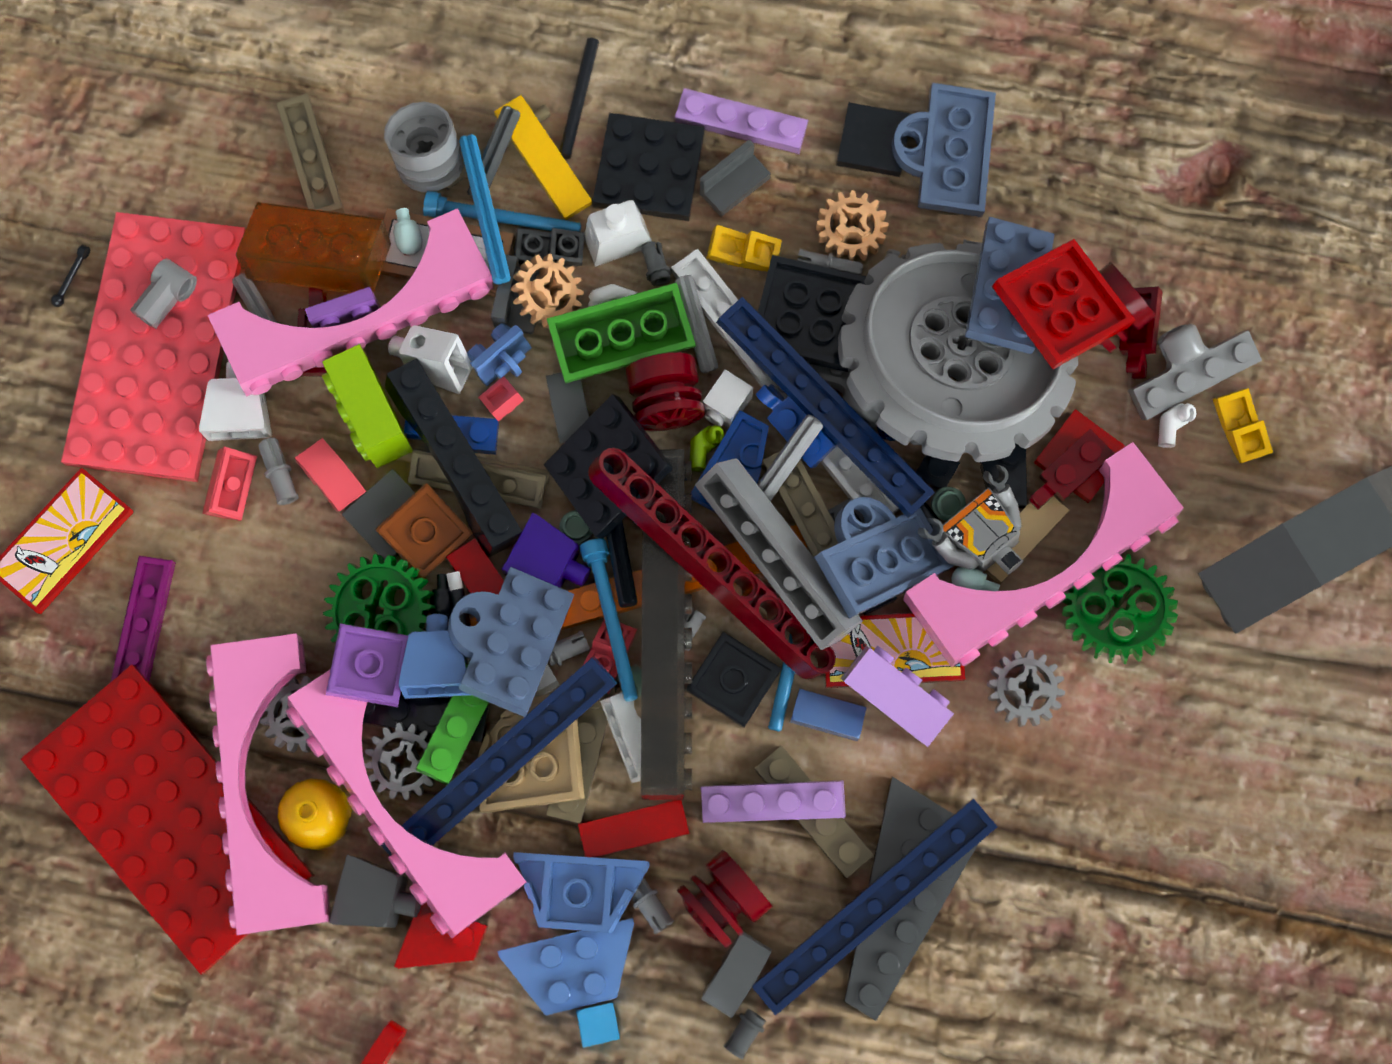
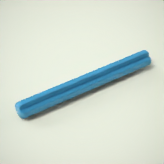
M473 134L462 136L459 139L493 283L496 285L508 283L511 279L477 138Z

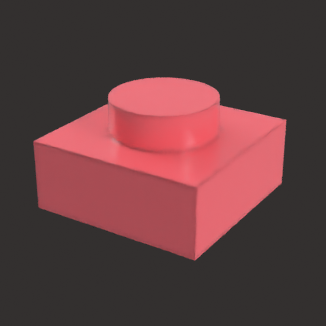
M504 376L478 397L498 422L524 401Z

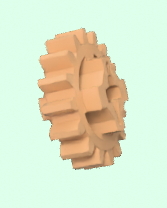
M851 190L849 198H845L839 192L837 202L827 199L826 209L820 208L818 218L821 220H818L816 224V230L821 232L818 236V242H827L825 252L830 253L835 250L837 258L848 255V260L854 261L856 255H859L861 260L865 261L867 259V251L874 255L877 254L878 244H884L886 239L884 233L888 229V223L883 221L886 217V211H877L879 201L867 202V193H864L861 198H856L855 190ZM832 219L834 220V225L836 226V230L834 233L832 232L830 227V222ZM870 220L874 227L873 234L870 233L871 229L867 226Z
M552 254L546 255L543 260L539 255H536L530 262L528 260L520 266L521 270L513 276L519 282L511 287V291L519 295L513 303L522 304L524 307L520 312L521 316L527 313L532 315L531 324L542 320L543 328H547V318L576 311L582 306L576 300L584 295L583 290L576 288V285L582 280L579 277H572L571 274L575 269L574 266L567 269L563 267L565 259L562 257L558 261L553 262ZM539 271L536 279L530 281L532 274ZM565 301L563 307L560 310L556 311V307L559 306V302Z

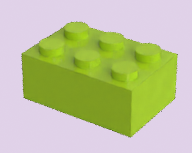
M358 344L322 361L327 373L322 375V378L329 392L333 394L337 402L335 404L337 410L351 431L350 437L364 461L371 460L378 469L413 452L380 380L361 345Z

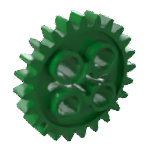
M374 554L372 564L368 558L360 557V568L355 564L348 563L347 566L350 574L346 575L338 572L337 576L342 583L339 586L330 584L329 588L335 592V596L324 599L325 602L332 605V609L323 612V615L332 617L333 622L325 626V629L337 632L330 641L336 643L340 624L354 626L359 616H363L365 620L364 628L387 632L388 626L395 622L398 628L397 634L409 635L412 632L426 631L424 626L426 624L427 612L436 609L434 605L427 604L426 601L434 595V592L422 589L428 583V579H416L420 571L418 568L411 567L407 570L408 561L401 559L396 564V557L387 555L384 561L381 555ZM387 580L388 585L384 588L383 583ZM370 582L372 593L368 598L364 599L362 588L366 583ZM402 588L405 592V599L401 605L397 606L394 601V595ZM376 607L384 608L383 615L375 613Z
M1127 554L1124 562H1119L1108 571L1101 567L1092 573L1094 579L1083 588L1077 590L1073 586L1068 589L1070 593H1065L1066 598L1062 602L1067 604V606L1063 607L1062 616L1071 617L1066 620L1065 628L1076 629L1072 633V641L1084 639L1082 651H1086L1090 647L1095 648V659L1104 652L1107 653L1108 663H1112L1115 655H1120L1123 664H1127L1130 654H1133L1139 662L1143 656L1142 650L1153 656L1156 650L1155 644L1164 647L1167 640L1164 635L1171 636L1174 627L1169 623H1176L1178 614L1172 612V610L1177 608L1178 600L1169 598L1173 596L1175 589L1174 587L1163 588L1168 577L1163 575L1156 578V565L1148 570L1143 568L1144 558H1141L1137 564L1131 563V555ZM1120 581L1125 585V588L1115 590L1108 583ZM1139 587L1140 590L1128 599L1126 609H1119L1112 617L1109 625L1104 630H1100L1098 627L1111 617L1113 607L1119 608L1133 588ZM1147 602L1153 607V610L1148 612L1138 609L1136 604ZM1097 605L1102 608L1103 612L1097 615L1091 614L1086 610V607ZM1118 626H1124L1130 630L1131 634L1119 636L1113 629Z

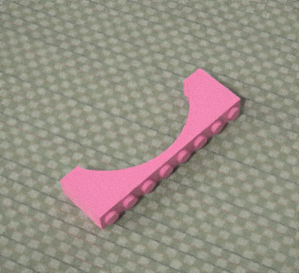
M458 208L427 221L429 228L428 242L414 274L389 302L363 318L331 327H294L261 318L243 309L240 302L209 314V320L246 397L251 394H263L276 383L283 380H295L304 371L315 366L324 367L322 361L358 344L364 349L366 344L377 339H389L402 328L409 325L411 327L421 325L427 321L428 317L434 314L453 311L460 303L469 299H480L486 296L489 290L494 289L492 275Z
M1134 442L1106 459L1099 469L1104 477V499L1097 530L1086 551L1062 573L1037 585L1010 591H984L960 587L939 580L937 575L933 573L905 592L903 600L951 667L959 662L962 666L969 664L980 656L978 649L987 643L991 647L996 646L1009 636L1007 633L1008 629L1016 624L1020 628L1026 626L1038 617L1035 611L1044 605L1049 609L1056 606L1066 598L1065 591L1073 586L1077 590L1083 588L1094 579L1092 573L1101 567L1108 571L1123 560L1120 556L1122 553L1130 548L1133 552L1138 551L1151 541L1148 537L1158 529L1163 534L1179 522L1176 517L1184 507Z
M289 634L210 645L211 655H208L206 658L208 675L210 677L213 676L214 690L210 691L209 699L212 711L217 713L218 725L213 726V741L216 747H220L221 761L216 762V775L218 782H223L224 797L219 799V810L222 819L226 818L227 833H223L222 844L225 855L230 857L231 869L226 870V885L229 892L233 891L234 906L229 908L231 928H236L237 935L329 922L331 912L328 885L317 886L304 879L286 866L273 853L262 838L253 820L246 793L245 769L247 755L256 727L269 704L282 688L297 674L306 673L303 638L298 634Z
M330 669L288 696L289 709L286 710V714L296 728L303 726L310 737L306 739V742L315 756L323 755L330 767L326 770L333 782L338 787L343 784L351 796L347 800L358 816L364 813L371 823L368 831L379 846L385 843L392 853L388 859L399 875L407 874L413 883L409 889L420 905H423L425 902L434 913L430 919L441 935L448 933L452 939L520 889L526 881L506 853L499 858H477L443 851L411 835L389 815L372 789L363 759L362 725L368 702L326 695Z

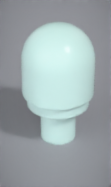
M408 208L396 210L398 223L394 225L393 230L396 246L403 254H415L422 246L419 225H417L416 221L411 220Z
M958 567L953 572L951 578L953 585L974 590L998 591L1000 584L986 580L987 574L976 568L966 569Z

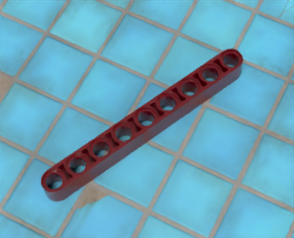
M616 448L606 449L591 463L588 470L591 482L798 676L809 680L833 669L836 656L831 646L820 650L787 605L623 451ZM603 462L612 466L614 475L604 469ZM629 487H633L639 492L640 499L632 496ZM656 511L664 515L666 523H662L657 519ZM682 535L688 537L691 542V548L683 543ZM708 559L716 564L717 572L710 569ZM734 583L740 586L742 590V596L738 595L735 592L733 587ZM759 606L766 611L767 620L760 615ZM785 630L791 634L792 644L786 639ZM811 654L817 659L818 667L812 664Z

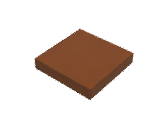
M427 483L423 484L375 528L403 560L409 562L408 565L410 567L420 570L418 574L420 578H425L446 559L447 555L455 551L473 534Z

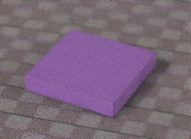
M340 624L326 695L398 707L401 693L399 678L408 635Z

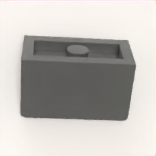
M751 140L746 141L700 178V195L720 217L724 216L770 179L771 173L754 156V143Z
M505 255L511 279L508 283L500 284L497 287L491 313L494 327L496 328L500 323L506 324L510 328L517 325L523 333L533 334L536 323H530L532 315L527 313L521 316L520 312L524 307L522 304L513 303L519 297L518 293L511 291V287L519 283L513 278L514 274L521 270L518 257ZM539 271L532 274L530 281L536 279Z

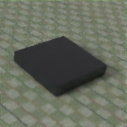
M849 102L836 166L900 177L902 168L893 156L892 139L900 122L911 115V113ZM904 136L901 138V143L905 147L907 144L908 136Z
M722 632L687 686L686 692L745 728L782 668L725 632Z

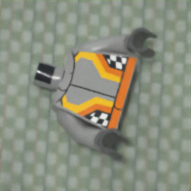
M996 465L999 471L997 480H992L989 471H985L983 474L984 480L995 486L993 491L988 487L945 524H942L938 519L927 518V521L933 527L932 533L929 534L925 528H919L918 534L923 539H932V546L948 564L966 569L976 568L984 572L996 562L1009 575L1023 562L1012 550L1019 542V531L1022 523L1015 496L1010 485L1005 484L1008 480V471L1005 467Z

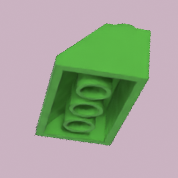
M677 282L547 318L565 384L629 366L631 363L648 356L679 352L696 347Z

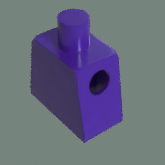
M532 513L502 571L506 577L509 568L513 567L561 588L565 580L583 587L589 577L591 568L576 562L580 553L576 542L537 514Z

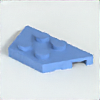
M518 852L513 854L515 864L519 865L522 876L526 881L523 886L527 897L533 903V913L540 928L612 933L650 867V861Z
M634 918L618 921L612 933L577 931L500 950L498 955L545 1015L615 999L618 997L635 924Z

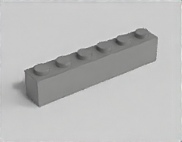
M737 458L716 463L695 484L696 488L820 650L840 642L863 622L859 615L849 619L815 558Z

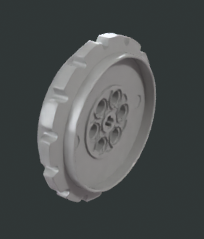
M941 243L924 244L909 248L904 259L893 254L877 263L868 271L865 279L866 285L857 284L849 297L842 315V321L847 325L841 327L838 335V354L840 365L852 370L846 381L852 396L863 411L874 410L879 414L876 425L886 434L903 445H908L910 441L920 443L922 445V453L928 456L957 462L963 453H969L974 461L985 462L1010 456L1015 448V444L1024 449L1029 448L1049 432L1055 423L1053 417H1060L1066 409L1076 385L1075 379L1069 375L1078 366V356L1052 369L1037 348H1035L1032 354L966 338L965 332L981 248L958 244L955 250H946Z

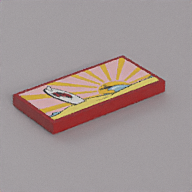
M81 467L0 555V582L32 610L41 615L135 511Z
M913 613L860 616L863 622L840 642L831 645L836 656V662L833 669L825 673V688L850 687L841 677L865 646H868L873 651L877 646L881 647L895 658L891 663L892 666L900 672L905 667L922 679L921 683L965 681V666H962L960 662L953 667L949 665Z

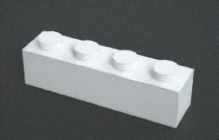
M622 692L601 700V705L631 782H639L660 773L658 762L650 749V741L644 734L641 718L637 715L634 708V701H625Z

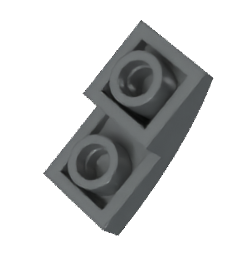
M518 228L516 231L514 256L518 257L520 264H523L527 260L530 262L536 255H539L543 260L546 255L552 254L553 262L558 261L561 257L565 259L563 267L581 266L585 233L552 228L550 233Z
M561 372L547 375L546 380L559 442L565 443L589 418L581 379L565 384Z
M745 932L740 936L738 935L722 958L721 966L702 992L701 999L732 1018L762 971L772 949Z

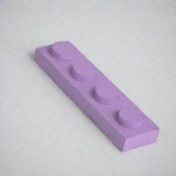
M685 88L683 89L675 115V123L705 127L706 131L745 141L751 140L753 143L796 154L800 153L808 125L807 119Z
M844 780L701 787L703 823L846 817Z

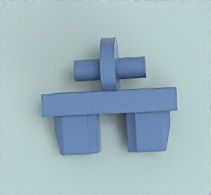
M500 323L492 330L491 337L494 343L486 349L481 344H476L467 352L471 360V366L486 386L498 377L501 379L509 371L515 377L522 374L517 364L526 357L524 354L532 347L525 339L523 331L517 325L510 328L506 324Z

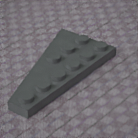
M891 777L887 802L868 886L953 815V813L894 777ZM977 845L855 948L844 997L846 1003L877 1021Z

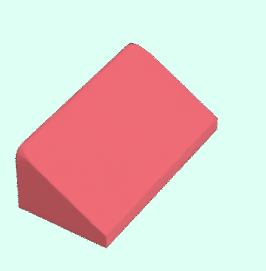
M228 447L218 450L203 514L237 521L242 520L257 456Z

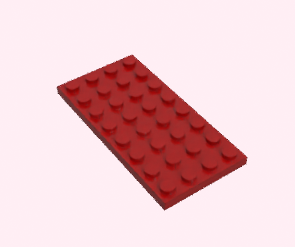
M130 665L25 754L21 760L200 974H205L249 935H237L236 928H231L229 921V908L234 906L233 891L229 892L226 885V870L231 869L230 857L225 855L222 844L223 833H227L226 818L222 819L219 810V799L224 797L223 782L219 783L217 779V760L135 665ZM247 797L253 820L262 838L273 853L298 875L308 881L315 876Z

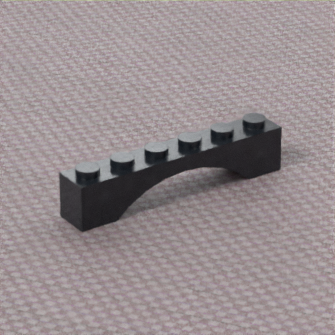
M418 359L387 373L385 382L387 393L401 416L417 432L440 466L463 510L472 533L485 554L490 558L515 544L522 533L521 528Z

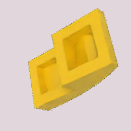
M716 225L712 231L706 259L736 267L768 272L772 255L779 256L782 240L753 230L745 234Z
M1243 388L1213 399L1224 433L1239 463L1273 453L1264 420H1258L1249 388Z

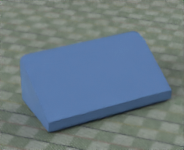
M799 689L790 723L858 741L867 707Z

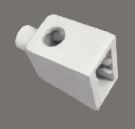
M634 200L612 204L606 209L591 213L588 216L584 239L595 267L639 252L644 244L652 242L644 219Z
M414 325L410 327L405 338L393 336L388 346L389 354L401 358L404 365L418 359L433 385L460 394L473 368L459 336L454 333Z
M227 362L226 378L208 381L199 432L208 441L272 438L265 393L260 395L251 394L246 397L230 363Z

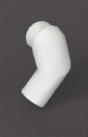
M609 284L592 290L588 296L590 299L588 307L637 294L638 292L615 284Z
M1177 404L1161 415L1158 437L1159 447H1175L1176 430L1196 418V409L1192 404Z

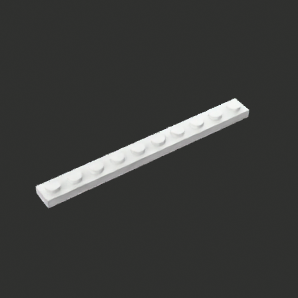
M696 249L673 265L671 270L676 279L684 275H691L693 277L703 313L759 385L763 387L765 384L767 386L773 384L786 399L788 395L716 323L718 318L735 304L738 299L702 253ZM838 446L821 461L824 468L851 500L859 497H869L883 503L893 514L899 510Z

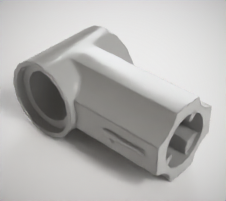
M168 258L163 259L156 265L151 274V284L130 309L134 315L155 329L177 301L182 302L193 293L197 285V278Z

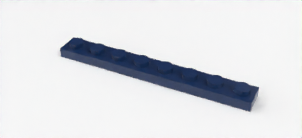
M743 297L718 318L716 323L806 415L816 417L823 424L821 430L907 518L912 516L935 493Z
M595 656L592 657L402 824L401 827L422 842L433 846L618 684ZM385 843L381 844L383 849L391 856L392 853Z
M972 798L756 981L752 988L776 1016L998 826L976 800Z

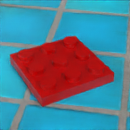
M1075 239L998 278L992 285L994 291L1052 369L1059 367L1127 329L1135 321V318Z

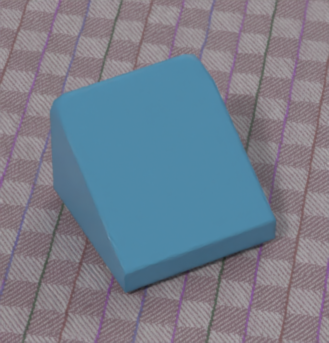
M613 1002L576 1010L583 1048L620 1039Z

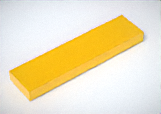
M520 95L503 105L520 112V118L511 136V141L562 218L568 220L591 206V198L523 96ZM502 107L494 111V115L497 119L502 110Z

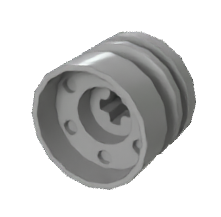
M418 102L400 108L389 118L384 129V140L398 174L405 185L412 190L420 192H434L450 186L460 176L464 167V159L454 125L446 110L437 104Z

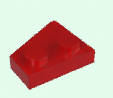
M425 902L421 905L418 916L412 919L394 967L401 969L473 961L476 959L488 926L475 921L451 939L448 933L441 935L430 919L434 913Z

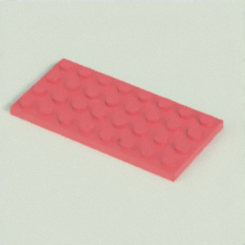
M116 212L61 460L64 465L198 482L206 438L199 432V425L207 384L211 379H219L224 354L222 345L208 315L234 304L236 288L232 280L240 275L248 235L244 227ZM168 258L197 278V285L193 293L182 302L177 301L155 329L134 315L130 309L151 284V274L156 265L163 259Z

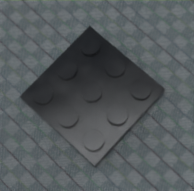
M609 113L592 201L593 207L606 209L612 204L634 200L637 208L643 215L689 221L705 127Z
M772 255L758 313L807 363L848 372V368L840 365L838 335L841 327L847 325L842 321V315L849 297L857 284L866 285V276Z
M614 394L544 463L548 472L594 536L600 539H604L627 516L589 478V466L603 451L609 448L620 449L657 484L674 469L625 403ZM603 462L604 469L614 475L612 466ZM629 487L632 496L640 499L639 492L635 488Z

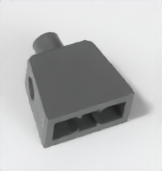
M347 855L329 923L343 926L395 928L400 914L416 918L420 912L421 905L413 894L405 893L408 883L407 877L363 858Z

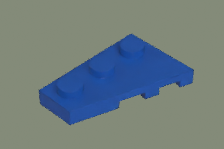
M739 410L699 480L716 463L737 458L758 484L769 426ZM695 486L689 498L715 512Z

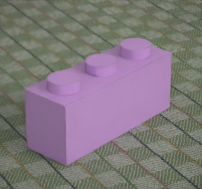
M865 646L841 679L928 747L954 714L946 708L950 701L934 689L930 694L918 686L922 679L905 667L900 672L892 666L891 663L895 658L881 647L877 646L873 651L868 646Z

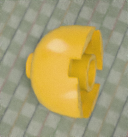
M310 778L297 782L284 793L279 802L277 818L280 830L291 843L303 849L321 850L330 847L340 840L347 830L346 827L348 826L352 811L347 800L348 797L340 787L325 779Z

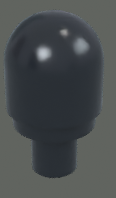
M437 574V589H432L434 595L430 597V604L434 605L436 609L430 611V613L446 615L449 622L453 611V604L446 574Z

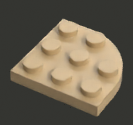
M549 695L534 697L528 713ZM509 710L504 711L500 715L501 719L493 727L490 734H486L478 757L524 717ZM576 719L479 805L480 812L490 813L585 799L578 720Z

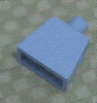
M428 615L426 617V631L412 632L408 635L399 678V688L405 699L471 695L458 689L468 663L467 657L455 648L449 637L448 617L446 615Z

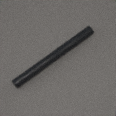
M587 38L559 149L564 159H570L599 46V41L595 38Z

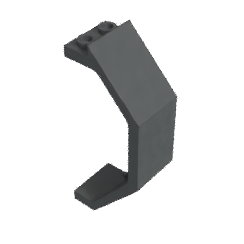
M1392 466L1364 478L1300 513L1198 573L1202 579L1205 591L1215 600L1221 610L1224 622L1233 629L1235 634L1392 547Z

